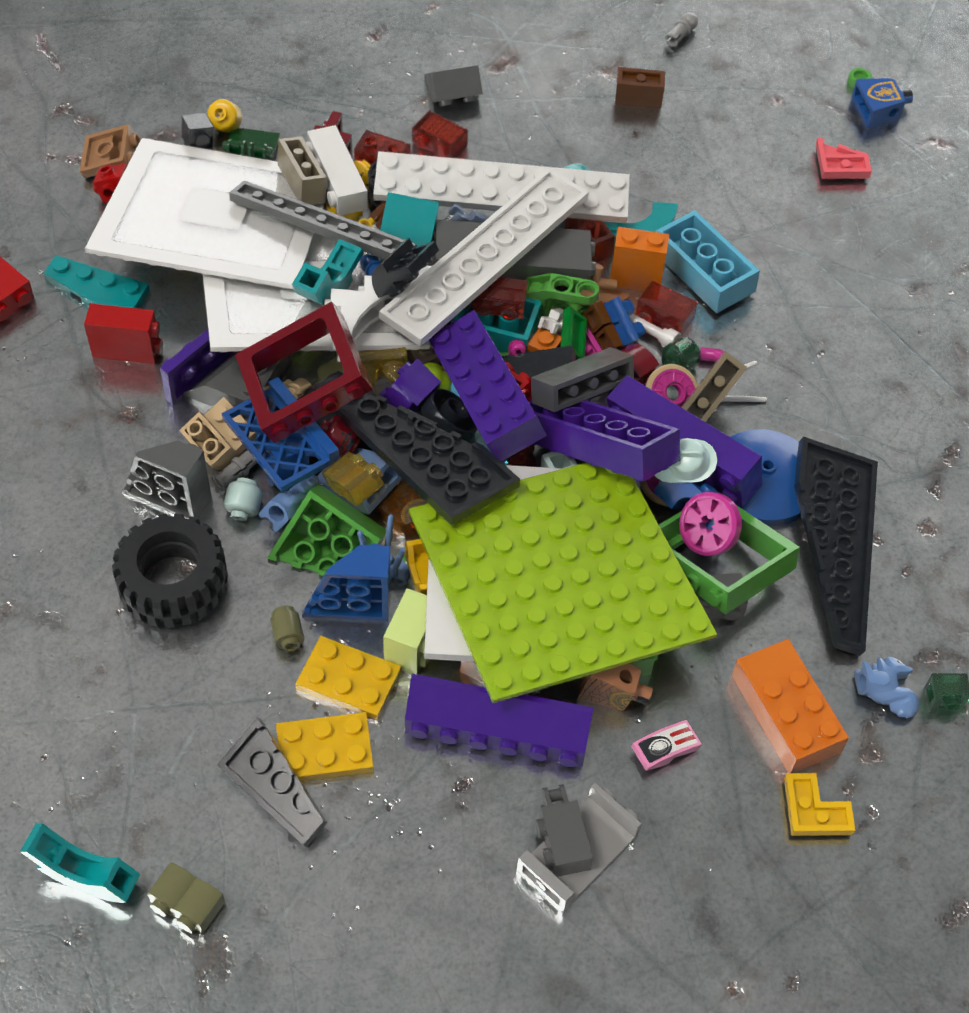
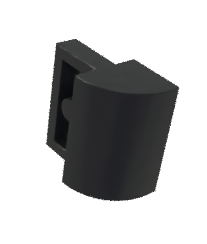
M408 238L387 256L372 273V286L377 297L386 295L394 297L404 291L403 286L415 280L419 276V271L432 263L431 258L439 251L435 241L414 247L410 238Z

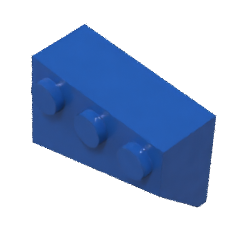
M380 544L359 545L328 568L302 611V617L389 621L391 596L390 546H382Z

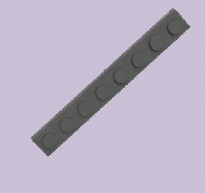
M243 180L229 192V198L232 202L322 235L328 239L335 241L341 239L362 248L364 252L382 259L389 256L404 241L402 238Z

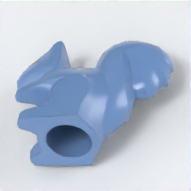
M313 475L291 487L288 491L277 494L260 511L259 516L261 518L267 517L273 523L272 530L277 532L292 519L309 490L319 484L318 477Z
M887 657L885 660L877 658V664L873 663L872 668L868 662H862V670L854 671L859 695L868 696L879 704L888 705L890 711L897 714L898 717L911 718L917 714L919 709L918 696L914 691L898 685V680L907 678V675L913 669L904 665L896 658Z

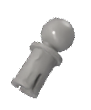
M691 12L684 14L681 20H678L674 28L665 36V40H668L666 43L671 47L677 46L683 37L689 36L691 30L697 27L698 17Z

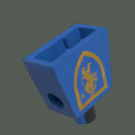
M892 78L857 79L852 99L867 128H871L899 119L904 105L912 103L913 93L911 89L900 90L896 81Z

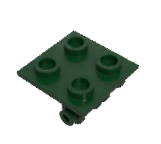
M237 128L231 131L228 141H223L222 150L225 153L273 161L280 133Z

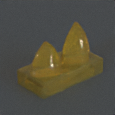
M406 347L358 352L372 388L376 384L379 374H384L394 383L400 376L397 372L407 363Z

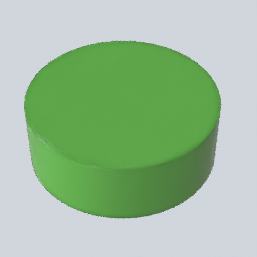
M855 68L849 73L848 85L854 89L857 79H872V74L864 68Z

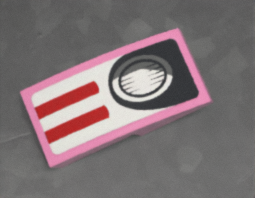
M684 720L637 740L631 747L644 769L648 771L668 765L675 757L697 751L702 743L688 721Z

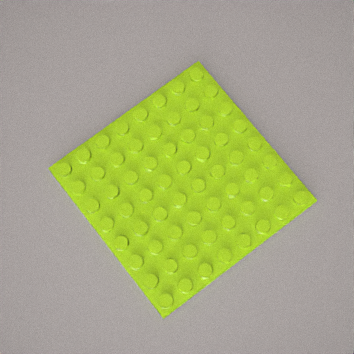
M587 462L521 479L520 487L452 526L429 504L409 508L411 519L492 703L717 637V632L635 480L630 476L616 474L609 469L592 466Z

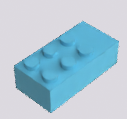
M696 210L655 231L669 234L665 264L715 313L756 292L760 270Z

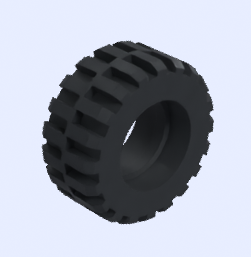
M167 514L158 515L159 518L151 520V518H147L142 521L141 526L134 525L128 530L129 536L124 535L118 543L119 548L114 551L112 570L120 599L123 601L124 607L128 612H133L134 617L140 621L147 619L149 625L159 627L161 623L165 624L166 628H175V624L183 623V626L192 624V619L197 618L200 620L207 616L206 610H214L219 604L218 598H222L226 591L225 584L228 582V573L221 540L217 534L213 533V529L205 523L201 525L199 519L191 516L189 519H185L183 514H174V517H167ZM183 557L197 564L194 571L187 578L173 584H158L145 578L150 567L165 558Z

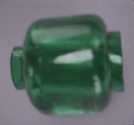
M679 337L666 344L663 348L662 364H676L690 371L700 363V349L689 337Z

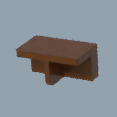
M618 67L615 104L661 108L665 89V71Z

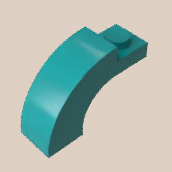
M653 202L651 214L646 219L635 223L603 221L600 246L615 247L618 227L655 232L675 221L678 203Z

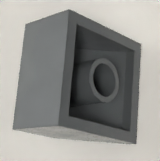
M479 65L424 74L432 102L439 101L440 106L454 104L453 99L462 98L463 102L477 100L476 95L483 94Z

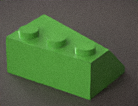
M318 484L309 490L267 559L291 564L292 567L305 568L324 576L328 568L360 545L357 534L359 530L363 531L367 545H381L385 539L386 529L323 485Z

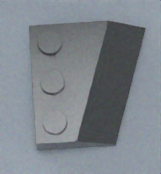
M234 351L188 388L184 392V396L210 406H214L223 397L234 407L250 399L235 356L240 351ZM291 355L258 372L262 387L269 386L268 382L277 377L282 381L292 365ZM242 415L243 418L249 419V415Z

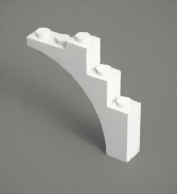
M426 266L419 271V276L416 279H418L432 266ZM365 275L364 286H358V291L331 288V299H325V305L332 301L345 318L355 343L359 335L368 326L379 320V311L396 296L390 297L386 295L378 298L372 286V276ZM413 280V281L410 282V283L405 284V285L403 286V287H404V290H405L410 284H412L415 280Z

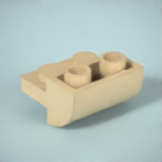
M225 397L217 402L205 415L198 412L179 430L191 444L198 446L204 451L205 461L215 470L226 468L231 463L230 460L232 458L239 457L246 449L222 419L221 413L234 407ZM241 414L232 418L235 422L247 424V421ZM250 432L248 439L255 441L257 433Z

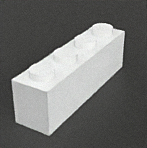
M336 125L307 131L308 142L306 143L327 177L326 190L329 205L331 207L334 206L337 214L340 216L367 210V189Z

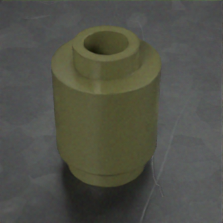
M289 605L275 608L272 611L270 623L276 647L284 651L298 649L304 642V634L298 612Z

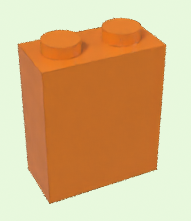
M618 227L610 279L617 280V288L659 294L669 234Z

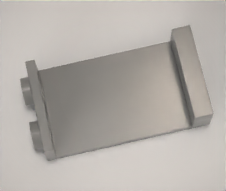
M596 783L591 786L589 797L579 806L593 856L591 870L556 877L552 872V868L546 867L544 862L543 848H546L545 840L532 853L526 850L518 858L517 871L562 912L639 835L642 823L639 822L638 816L631 809L623 808L616 801L611 791L599 787Z

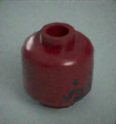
M339 416L332 417L330 421L325 419L320 425V428L339 449V457L346 454L351 455L354 452L360 438Z

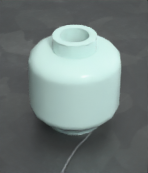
M237 478V481L229 483L223 507L231 513L230 517L232 519L247 521V517L258 515L263 491L258 487L256 481L248 478Z

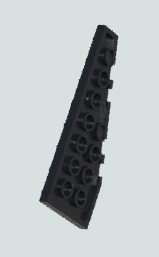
M335 374L313 385V391L341 376ZM366 393L361 398L355 399L333 412L451 526L520 487V478L485 446L477 442L471 444L461 439L462 435L455 431L448 433L438 428L436 422L401 405L398 408L388 404L387 399L380 395L374 397Z
M803 436L798 443L794 488L833 647L861 656L866 651L878 461Z

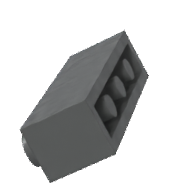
M610 347L531 377L532 404L556 412L614 389L626 375L634 379V355Z

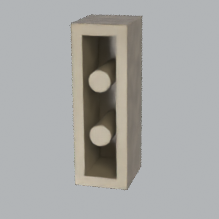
M303 136L278 139V166L297 200L310 205L325 203L327 177Z
M723 352L681 408L706 422L747 367L728 352Z

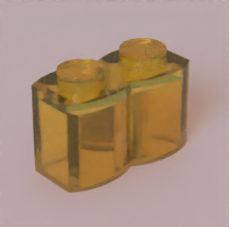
M351 452L345 453L321 473L330 488L341 497H345L354 506H359L384 485L381 480L383 474L378 466L373 462L368 464L360 454L354 455Z

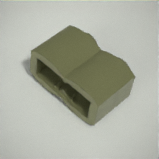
M172 862L169 863L147 893L152 902L150 907L155 912L164 917L170 914L178 918L176 923L189 933L195 930L203 934L225 903L224 896L219 890Z

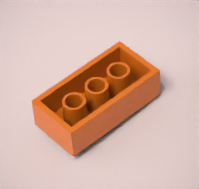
M789 639L736 660L731 676L788 773H796L842 753L849 737Z

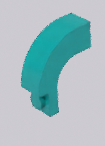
M339 239L321 268L304 262L291 284L294 291L302 297L325 305V299H331V288L348 289L353 281L352 273L364 252L362 248Z
M35 823L20 850L22 854L38 864L37 869L73 889L107 901L126 903L140 876L138 871L120 858L98 856L82 850L43 823Z

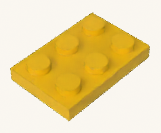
M320 635L295 686L296 690L353 712H366L367 717L378 721L400 676L401 666Z
M366 712L276 723L278 746L301 781L374 772Z

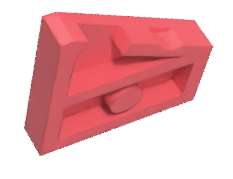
M817 138L815 146L822 179L870 178L872 169L867 153L851 150L840 144L835 148L824 144L825 139Z

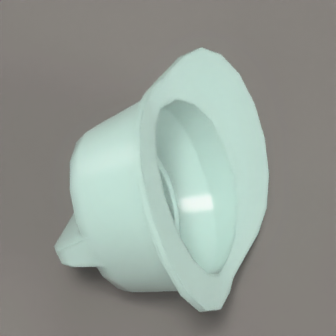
M691 438L680 439V461L671 465L668 469L655 474V477L662 482L668 483L701 482L710 477L715 471L717 465L716 452L706 441Z

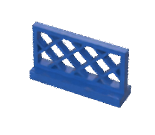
M278 377L268 382L269 389L265 390L264 393L266 399L273 404L271 413L297 401ZM251 399L221 413L225 423L281 492L325 468L333 471L340 467L339 449L315 421L311 425L290 434L287 438L283 439L282 444L267 443L268 437L261 430L260 425H253L256 414ZM240 414L249 415L247 424L235 422L232 418ZM249 433H264L262 442L249 440ZM288 438H301L303 441L302 446H288ZM264 451L279 452L277 460L265 459L263 457ZM284 453L299 454L297 463L282 461ZM304 455L314 456L319 460L313 465L302 464ZM280 469L295 470L293 476L284 481L278 476Z

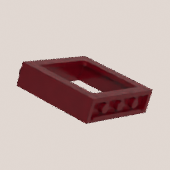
M332 301L235 354L260 428L273 443L287 438L290 434L311 425L314 421L335 412L340 407L361 398L362 395L373 390L345 318ZM330 333L344 369L343 375L284 408L271 413L258 372Z

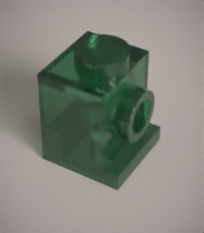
M967 673L931 674L925 685L929 713H935L938 708H945L949 711L958 710L969 702V680Z

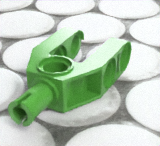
M554 273L527 277L525 284H522V286L500 281L497 289L542 301L540 319L541 316L548 317L550 310L556 308L566 309L572 307L583 315L590 307L586 305L593 304L599 300V286L594 281ZM564 285L568 287V290L559 292L555 290V287ZM584 290L594 292L591 296H583L580 293Z

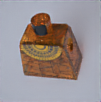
M402 479L372 511V515L387 527L388 516L392 514L394 516L393 532L403 540H407L418 533L409 514V508L428 503Z

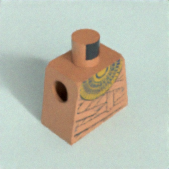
M628 663L584 676L577 699L624 711L631 700L647 705L653 688L638 683L641 670Z

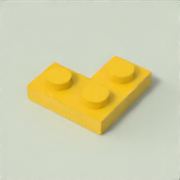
M786 773L784 783L791 836L854 834L855 824L851 801L820 802L817 773Z

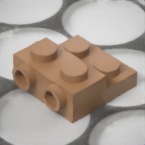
M129 124L87 135L85 137L79 172L84 178L95 176L98 169L105 165L114 166L126 163L128 166L141 141L140 136L133 131Z

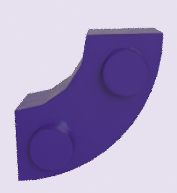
M417 358L412 364L410 362L405 363L397 372L400 375L390 388H385L379 395L386 398L387 403L398 408L401 405L416 412L432 392L440 388L441 381Z

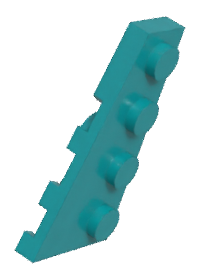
M58 255L54 256L44 272L46 281L70 295H77L87 305L93 303L139 309L150 291L148 283Z

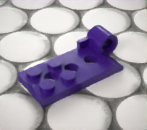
M208 329L192 342L185 344L180 352L172 358H168L160 367L165 399L174 405L184 396V392L234 351L211 352Z

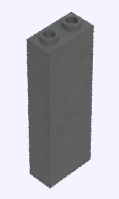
M437 219L434 241L439 251L434 255V264L482 223ZM555 228L496 281L525 283L527 277L549 273L590 280V277L595 276L596 262L592 261L595 253V242H591L590 231Z

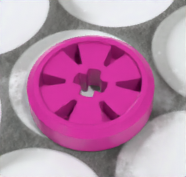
M704 492L692 497L685 504L679 521L680 533L685 544L693 552L705 556H717L729 551L736 544L742 527L741 515L736 504L729 497L714 492ZM708 519H714L715 525H712L713 530L706 528V523H709Z

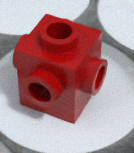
M126 163L114 166L105 165L98 169L93 181V188L103 203L110 201L127 168Z

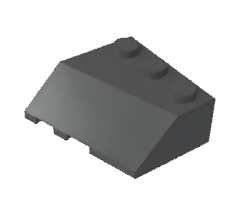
M179 440L138 451L130 469L131 473L126 481L127 485L122 492L169 513L183 514L185 519H189L190 516L199 519L212 499L204 451L194 444H186Z

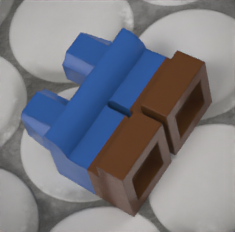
M618 296L608 302L603 303L599 301L593 303L583 313V316L587 318V325L591 333H597L594 338L602 350L610 347L620 350L626 345L633 344L646 333L642 323L636 322L632 324L629 318L635 309L631 300L621 301Z

